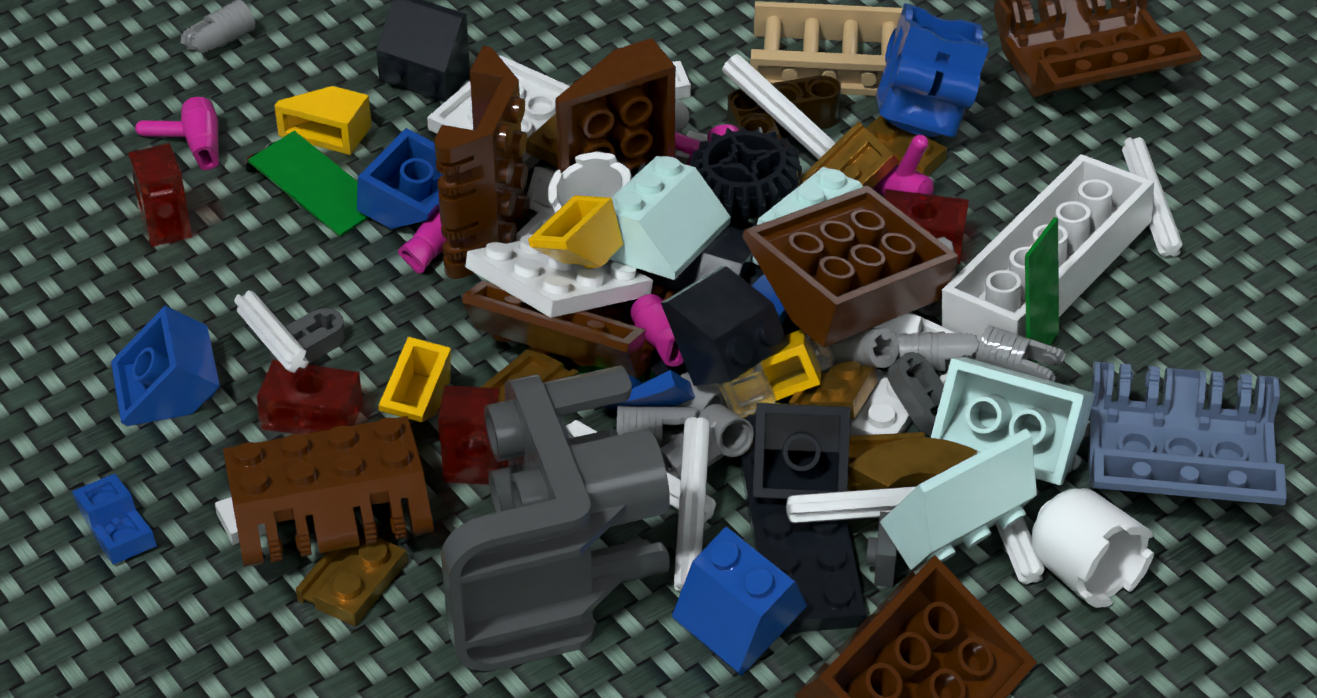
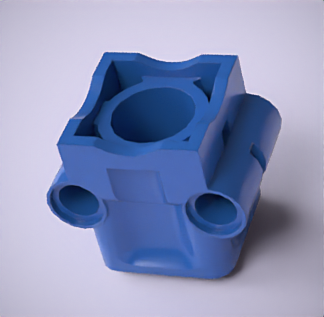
M904 3L897 27L894 28L888 42L885 54L886 66L875 95L879 114L892 125L914 134L928 137L956 136L965 108L970 109L976 98L980 84V73L989 50L987 42L983 41L982 26L962 19H941L930 14L924 8Z

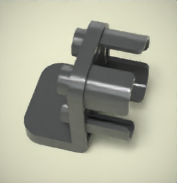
M622 365L542 382L538 374L507 380L505 382V401L484 406L486 430L493 455L497 462L509 460V467L492 470L488 474L495 513L474 518L456 528L444 542L441 551L447 628L456 656L464 666L478 671H493L585 648L594 637L593 609L618 584L668 572L669 554L666 547L660 542L650 544L649 540L641 539L591 551V545L609 527L659 516L668 510L670 506L668 477L662 453L654 434L647 430H638L618 435L615 430H605L566 439L557 416L628 400L632 392V383Z

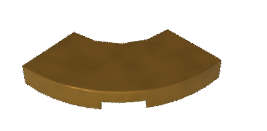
M936 438L895 440L874 447L855 459L849 465L848 477L870 489L905 487L927 481L976 455L977 450L963 444Z

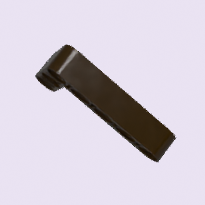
M821 75L771 83L821 130L831 128L838 123L841 84L835 78ZM741 88L729 94L727 124L736 126L739 131L742 130L743 126L747 131H755L761 127L764 134L776 131L778 139H781V136L791 135Z

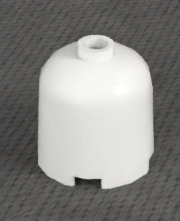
M603 152L580 154L575 157L577 163L569 166L563 173H561V170H557L554 173L548 186L549 202L556 213L574 195L611 198L632 179V175L629 169L619 163L613 154Z
M1087 488L1068 489L1056 495L1052 500L1047 501L1039 510L1032 529V546L1041 563L1079 597L1095 608L1112 605L1113 602L1109 597L1115 595L1123 587L1131 592L1146 574L1154 557V552L1147 548L1149 538L1154 536L1153 532L1105 498Z

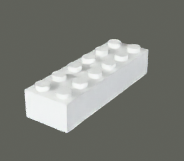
M1080 154L942 289V327L955 333H972V335H977L979 342L988 325L1026 337L1025 254L1054 217L1058 218L1060 317L1152 222L1154 181Z

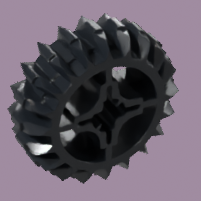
M743 126L741 131L736 132L727 128L725 135L722 136L712 133L710 141H701L699 149L692 152V158L689 163L690 166L696 167L731 216L730 222L735 218H743L745 223L748 222L749 218H760L800 186V179H802V166L797 155V149L790 146L788 139H778L776 131L764 134L761 127L755 131H747Z

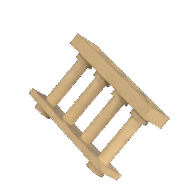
M755 1L754 37H765L764 50L751 49L750 65L770 83L825 75L838 80L841 84V94L875 96L886 66L885 54L888 42L894 28L897 27L903 8ZM780 38L803 39V51L779 50ZM819 40L842 41V53L818 52ZM858 42L881 43V55L858 54Z

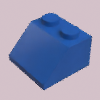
M405 128L358 176L357 211L390 229L428 220L439 208L437 182L438 178L444 175L437 172L434 142Z
M164 306L111 361L121 423L127 426L191 415L205 401L211 399L220 387L207 325L167 306Z
M725 527L692 561L672 618L736 673L742 676L808 605L793 579L728 527Z

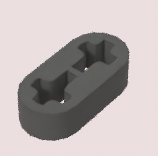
M330 308L314 310L285 326L306 350L305 357L309 363L336 349L345 340L343 317L340 312ZM269 350L270 361L273 366L279 370L288 371Z
M915 352L905 353L889 367L888 381L914 424L921 432L931 436L936 419L931 411L934 409L938 411L944 384L924 356ZM912 372L915 377L910 379L907 373Z

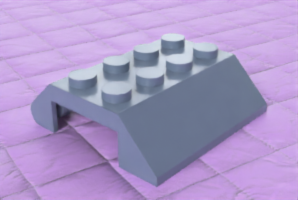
M1094 361L1091 392L1095 393L1088 419L1091 422L1088 433V486L1098 489L1276 505L1286 504L1285 465L1276 463L1274 420L1280 399L1278 377L1257 376L1253 411H1250L1252 376L1241 374L1237 381L1236 410L1221 408L1222 393L1225 386L1223 372H1211L1208 406L1203 407L1206 371L1166 367L1162 403H1157L1160 368L1149 366L1145 375V402L1129 400L1130 386L1133 379L1131 364H1120L1116 399H1111L1114 363Z

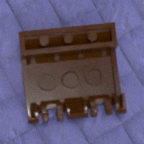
M1030 0L994 1V14L1002 50L1033 97L1178 68L1200 61L1202 53L1185 30L1164 34L1146 10L1148 0H1110L1112 9L1105 10V0H1037L1041 23L1034 24Z
M482 46L470 69L473 130L441 125L434 140L436 169L440 174H444L438 178L437 182L440 222L442 225L441 234L445 239H449L445 240L442 246L444 272L452 279H460L474 274L473 271L465 267L467 251L485 248L487 244L493 242L504 244L515 242L517 225L520 220H526L530 206L529 196L524 195V187L528 178V165L523 164L527 134L521 131V122L525 113V99L520 98L519 79L492 47Z
M486 281L479 282L463 294L462 303L475 329L490 333L492 338L499 341H516L529 345L533 351L538 353L559 354L571 358L573 363L580 366L595 365L605 369L622 365L627 374L637 379L658 358L657 350L644 339L646 330L635 327L631 318V308L637 299L550 318L495 284ZM658 285L654 286L651 294L659 296L663 301L678 293V291L670 289L666 294L665 287Z
M408 416L388 417L376 422L353 426H337L325 431L291 434L284 438L257 443L246 442L238 446L223 448L244 567L264 564L258 530L259 524H265L271 562L282 561L283 548L281 539L278 537L276 523L287 520H295L297 532L295 539L297 550L300 552L301 557L312 555L306 516L312 515L319 554L359 546L353 507L357 506L360 509L366 545L377 543L378 529L371 505L389 502L392 533L395 534L396 539L407 537L401 498H406L413 536L434 532L423 468Z

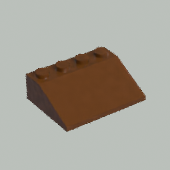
M653 38L613 50L555 98L558 170H561V173L569 166L577 163L575 160L576 156L591 152L613 154L619 163L629 169L632 178L642 163H650L656 156L675 158L676 66Z
M868 185L748 228L743 233L744 241L792 322L823 348L941 300L942 289L951 281L959 255Z
M934 555L899 584L794 696L796 698H1006L1034 667L1037 661Z

